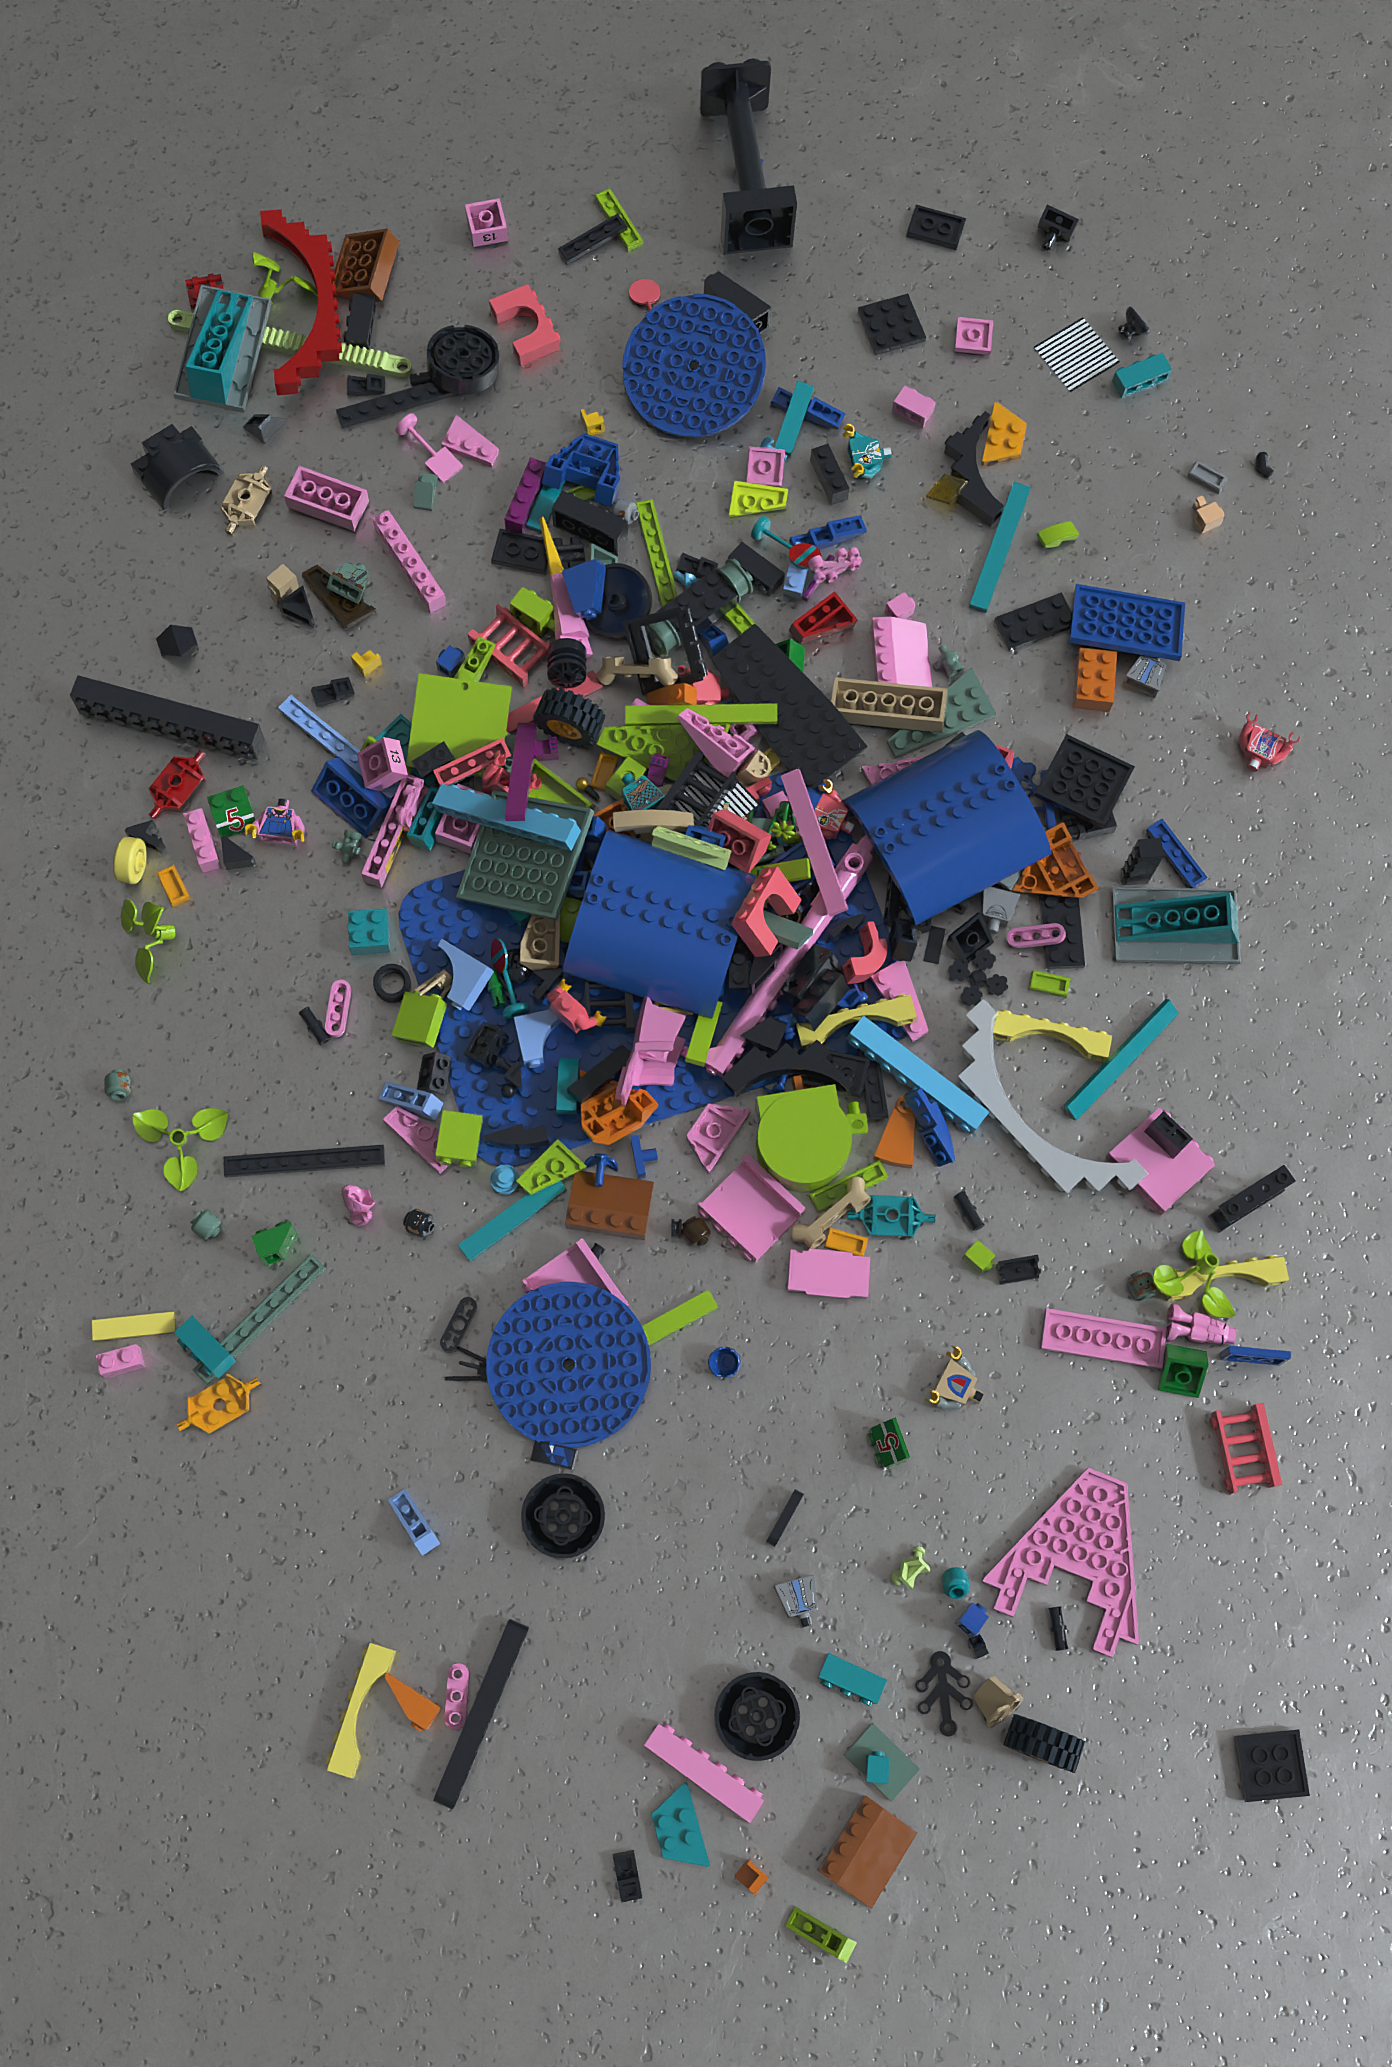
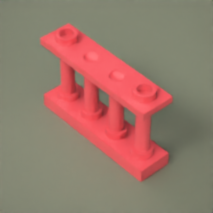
M497 604V617L482 632L477 633L472 629L468 633L469 643L474 645L479 636L486 639L505 621L511 628L495 643L496 646L490 660L522 687H525L529 683L528 671L544 655L547 656L550 643L548 641L544 642L511 615L509 609ZM518 632L525 639L509 655L505 656L501 653L500 649ZM532 643L539 650L523 666L518 667L514 660Z
M1264 1403L1253 1405L1249 1413L1221 1417L1220 1410L1211 1413L1210 1424L1216 1432L1226 1477L1224 1478V1486L1229 1491V1495L1237 1493V1486L1261 1482H1266L1269 1488L1283 1485ZM1245 1421H1252L1255 1424L1256 1430L1254 1433L1226 1437L1223 1426ZM1256 1441L1260 1445L1261 1451L1259 1453L1230 1457L1228 1445ZM1259 1461L1264 1463L1265 1471L1263 1474L1235 1478L1234 1465Z

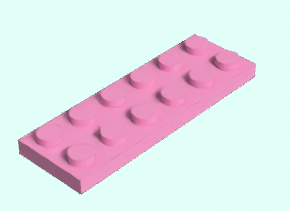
M1046 1308L1040 1349L1162 1369L1167 1328Z

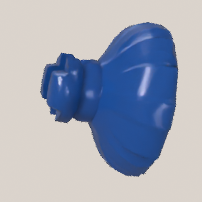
M792 1010L770 1015L788 1023L783 1036L785 1040L792 1039L796 1035L795 1024L798 1021Z

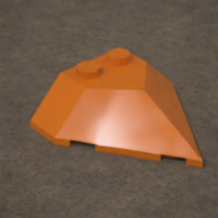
M1064 822L1045 832L1051 848V855L1026 867L1012 891L1084 898L1099 890L1091 873H1088L1072 843V837Z
M580 1070V1078L587 1072ZM611 1080L581 1104L582 1130L593 1142L610 1145L641 1128L656 1110L658 1103L646 1090L639 1089L638 1091L631 1089L626 1105H621V1100L615 1099L618 1082Z

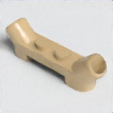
M623 656L602 657V668L596 674L598 681L603 685H610L619 674H623V677H634V674H640V677H651V674H653L663 686L672 685L678 679V674L671 668V658L669 657L649 659V665L624 664Z
M856 1176L848 1178L846 1195L841 1200H835L831 1204V1208L827 1212H821L815 1218L816 1221L811 1225L794 1224L791 1229V1239L794 1242L805 1243L809 1249L818 1247L826 1240L823 1231L849 1209L852 1208L858 1213L869 1203L871 1197L865 1192L864 1179Z

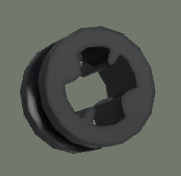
M672 1219L671 1237H674V1235L681 1237L682 1219L678 1221Z

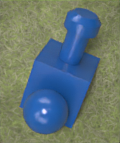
M852 984L849 991L830 1012V1015L836 1014L840 1007L851 1010L855 1004H866L868 1001L867 994L859 991L857 984Z

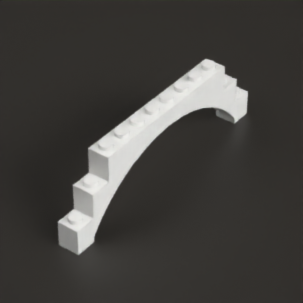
M986 1000L980 1001L966 1015L969 1018L967 1022L973 1029L978 1028L979 1030L962 1045L965 1048L964 1054L970 1060L974 1058L975 1061L958 1076L961 1079L959 1083L967 1091L971 1089L975 1094L973 1098L980 1105L984 1103L988 1108V1114L993 1119L998 1118L1001 1122L999 1126L1007 1134L1011 1132L1015 1137L1013 1141L1020 1148L1025 1147L1029 1152L1026 1155L1034 1163L1038 1161L1042 1166L1040 1170L1048 1178L1051 1176L1056 1181L1054 1185L1061 1192L1065 1190L1066 1193H1069L1084 1178L1087 1179L1085 1183L1092 1191L1095 1189L1100 1191L1116 1176L1119 1178L1117 1182L1123 1189L1127 1187L1129 1190L1133 1189L1149 1174L1136 1159L1127 1163H1106L1077 1157L1048 1143L1021 1119L1004 1092L995 1065L993 1031L995 1018L999 1014Z

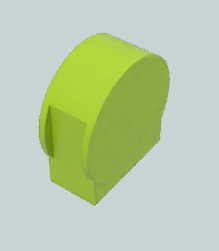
M835 1084L758 1096L756 1098L755 1110L759 1127L756 1139V1154L759 1164L785 1189L790 1191L812 1192L832 1183L842 1172L852 1144L851 1127L845 1113L839 1107Z

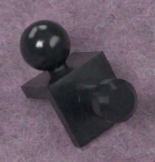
M503 1056L498 1057L495 1061V1066L501 1067L506 1071L504 1078L508 1083L502 1086L501 1095L506 1099H510L515 1095L516 1090L519 1093L522 1091L521 1066L518 1061L511 1066Z

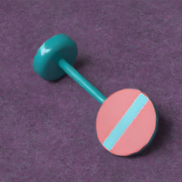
M766 516L759 518L751 531V538L756 541L763 539L767 535L788 548L790 561L799 568L809 569L808 561L817 555H822L820 550L814 545L799 543L792 546L769 531L771 521Z
M496 938L491 943V960L497 972L503 973L512 1004L504 1008L503 1017L511 1019L530 1012V1007L527 1003H516L506 970L508 965L507 950L503 941Z

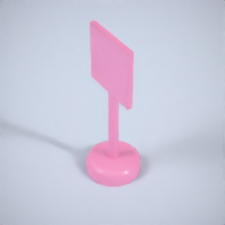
M413 413L405 416L396 426V433L400 436L406 435L409 432L413 434L433 455L425 462V465L435 475H438L440 481L444 483L460 470L463 465L445 446L436 453L413 429L417 423V417Z

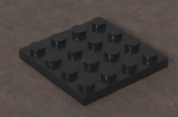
M1066 734L1034 796L1103 829L1135 766Z

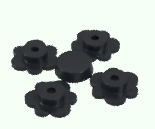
M987 949L976 951L974 963L978 965L979 970H974L971 974L968 970V964H962L960 960H955L953 965H950L948 968L950 971L949 977L952 980L957 979L959 982H962L964 978L969 977L972 986L970 988L965 987L960 996L967 1006H976L981 1001L983 993L979 991L978 987L985 983L989 986L988 991L990 993L994 992L997 996H1001L1008 989L1005 976L999 977L998 974H994L992 978L987 979L986 974L983 972L986 968L991 969L996 961V956L990 954V951Z

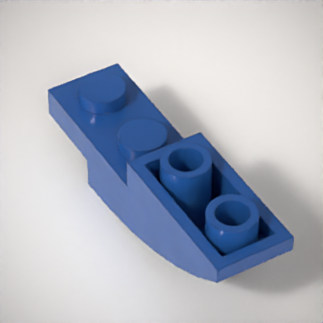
M922 1088L906 1093L903 1097L923 1129L919 1135L937 1165L940 1167L954 1162L955 1155L951 1136L935 1101L929 1102Z

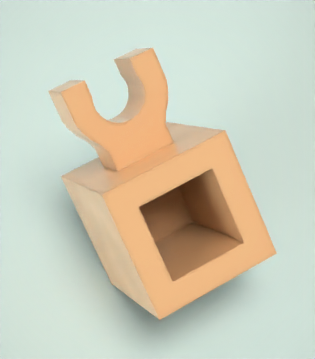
M1203 495L1197 497L1196 502L1193 504L1197 510L1193 520L1201 533L1220 526L1225 517L1223 509L1218 506L1216 501L1207 505Z

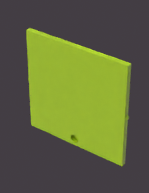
M419 673L413 717L411 718L412 726L406 767L415 768L411 761L443 741L448 746L455 760L501 738L505 741V736L508 734L506 728L512 687ZM485 770L473 776L482 777Z

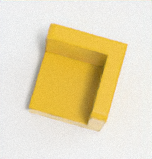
M580 409V419L586 434L594 435L605 431L604 419L602 416H599L598 412L586 415L585 410Z
M368 650L362 656L357 652L351 656L353 665L364 677L382 664L380 655H375L371 650Z

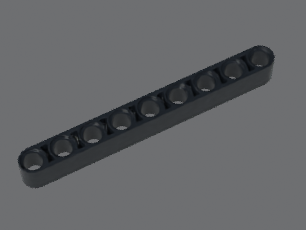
M509 1619L433 1799L434 1802L452 1810L454 1809L527 1635L528 1626Z

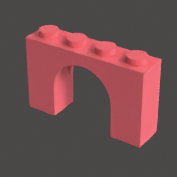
M528 284L489 300L490 311L497 324L517 316H526L533 319L538 325L532 334L512 342L513 353L520 366L559 350L560 336L557 331L554 332L551 319L545 316L543 305L538 303L535 291L531 290Z
M778 866L766 867L759 872L758 878L751 886V890L743 900V904L731 923L755 957L771 955L778 943V940L768 928L764 919L763 907L765 900H768L779 916L794 914L801 902L800 897Z

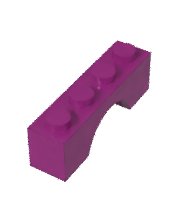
M530 457L504 518L505 530L524 533L534 498L538 490L542 489L544 485L542 480L546 462Z

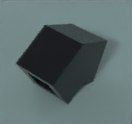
M980 1634L968 1639L975 1659L989 1654Z

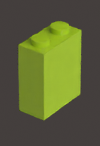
M414 990L413 993L405 992L391 1036L399 1042L434 1048L447 1004L441 1000V996L436 994L418 996L420 991Z
M443 1110L435 1155L436 1161L442 1165H451L452 1163L459 1164L462 1168L476 1167L483 1115Z

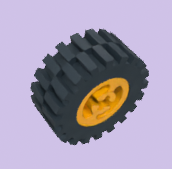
M551 688V690L546 689L533 719L537 727L543 729V733L546 735L556 736L557 739L561 740L560 742L564 744L567 742L570 746L577 745L581 748L583 746L587 748L590 745H594L604 723L605 714H603L602 709H598L599 706L597 704H592V700L583 698V695L579 693L576 695L574 691L568 690L567 692L562 688H559V690Z
M1013 1714L1003 1745L1039 1761L1075 1773L1085 1741L1033 1719Z

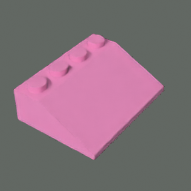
M872 617L870 630L875 681L932 687L926 623L895 617Z

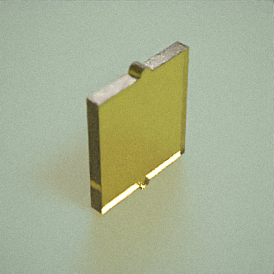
M944 474L933 485V488L926 497L950 505L956 496L960 495V492L968 482L967 480Z

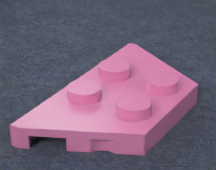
M708 1104L690 1129L686 1138L708 1173L711 1172L751 1113V1109Z

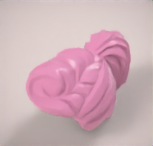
M352 1184L345 1185L342 1188L341 1195L345 1207L351 1212L349 1219L355 1226H363L373 1217V1212L369 1209L375 1204V1201L371 1198L368 1189H361Z

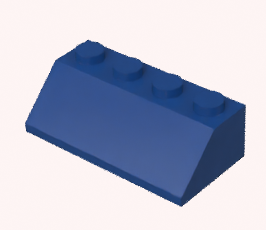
M340 757L325 762L311 789V792L365 838L369 837L384 822L392 803L380 791L365 788L363 777Z

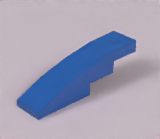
M778 387L770 404L787 412L793 394ZM813 397L808 404L804 420L838 429L846 413Z
M861 515L827 522L826 526L809 529L806 534L790 537L789 542L792 546L796 542L808 543L821 550L867 532Z

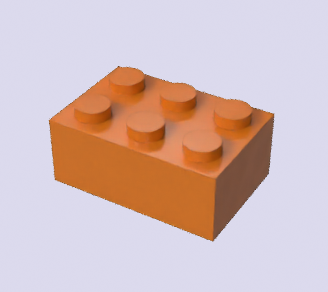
M1089 648L1079 649L1075 664L1072 708L1110 712L1114 703L1117 652Z

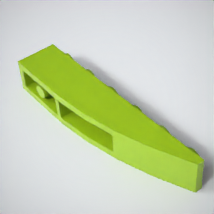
M479 636L454 678L479 682L496 644Z

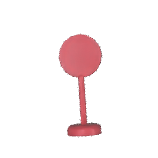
M640 279L630 286L629 296L636 304L647 305L650 311L653 309L651 304L660 297V287L653 280Z

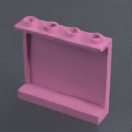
M1159 1107L1110 1151L1105 1158L1110 1163H1127L1136 1159L1149 1174L1134 1188L1162 1215L1210 1171L1215 1164L1209 1154L1203 1153L1199 1149V1145L1194 1139L1173 1159L1144 1132L1163 1111L1170 1116L1167 1111Z
M583 1238L522 1280L524 1285L521 1287L526 1294L541 1286L552 1283L580 1282L602 1288L629 1306Z

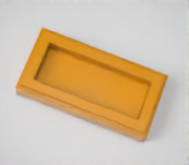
M600 752L590 783L593 789L606 792L605 784L615 773L619 760L618 756Z
M174 865L156 872L172 907L190 900Z
M830 1227L824 1248L834 1251L851 1252L853 1256L863 1257L868 1238Z

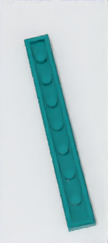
M1013 482L969 605L970 608L987 612L1028 498L1030 486Z
M1165 999L1063 1105L1072 1119L1077 1121L1179 1014L1171 1000Z

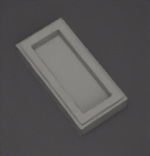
M1199 460L1195 462L1187 477L1218 494L1228 480V476Z

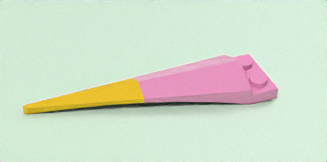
M542 516L539 521L551 579L555 640L572 638L582 642L586 647L587 658L593 655L588 641L589 633L583 618L574 612L562 574L564 568L545 519Z

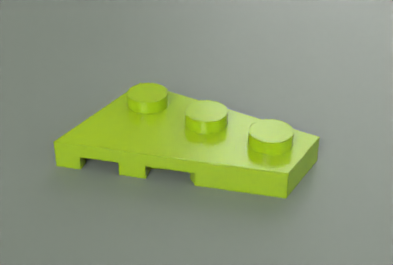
M557 1139L516 1180V1183L531 1196L585 1169L587 1166Z

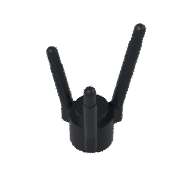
M459 1346L457 1348L459 1351L481 1361L479 1365L459 1361V1364L477 1369V1374L480 1376H447L445 1380L486 1382V1359Z

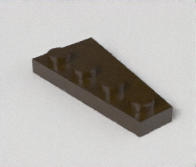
M315 565L302 572V578L345 630L376 613V608L366 604L363 598L357 604L328 589L327 585L331 574L319 565Z

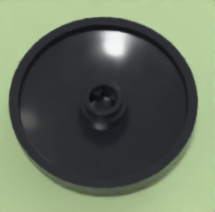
M622 563L605 565L601 613L597 614V617L594 619L583 620L590 629L601 636L608 638L625 637L626 632L623 621L649 615L652 607V592L645 577L635 568Z

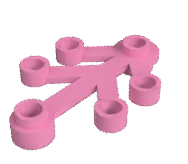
M845 548L839 549L835 553L837 561H823L820 555L811 558L808 561V565L812 571L817 572L813 576L815 582L821 583L827 579L831 583L838 578V574L846 570L854 571L858 569L862 563L858 549L852 548L848 552Z
M420 778L414 779L413 786L407 785L405 795L408 797L405 806L397 812L396 819L399 825L404 826V831L406 832L409 831L418 812L416 809L421 806L429 788L422 789L424 780Z

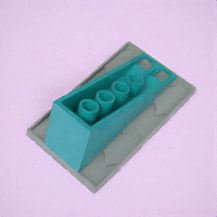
M201 285L173 393L175 399H183L185 401L244 413L270 313L271 299Z
M1113 887L1117 962L1241 964L1236 889Z

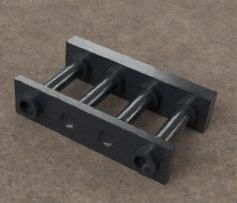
M697 750L656 810L676 811L673 805L676 801H682L703 814L698 822L694 821V825L707 827V822L729 790L732 791L737 784L736 772L733 771L727 778L705 765L704 754ZM697 771H702L724 785L717 793L695 780L694 775ZM686 786H692L711 797L713 801L708 808L685 795L684 789Z
M585 980L586 1012L589 1018L590 1008H625L626 1015H622L621 1018H606L602 1026L622 1025V1027H626V1033H634L633 994L624 992L625 997H621V999L590 1000L589 989H610V987ZM591 1028L587 1029V1035H591Z
M1283 1165L1219 1205V1209L1208 1217L1220 1233L1282 1194L1285 1188L1296 1182L1286 1166Z

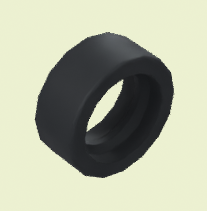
M386 964L376 971L373 977V986L377 995L382 1000L394 1003L403 1000L405 992H410L411 979L407 970L401 965ZM389 973H397L402 976L404 985L399 992L386 993L381 987L382 978Z

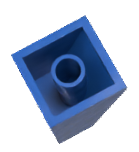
M597 558L562 571L574 612L586 620L596 618V615L601 613L606 567Z

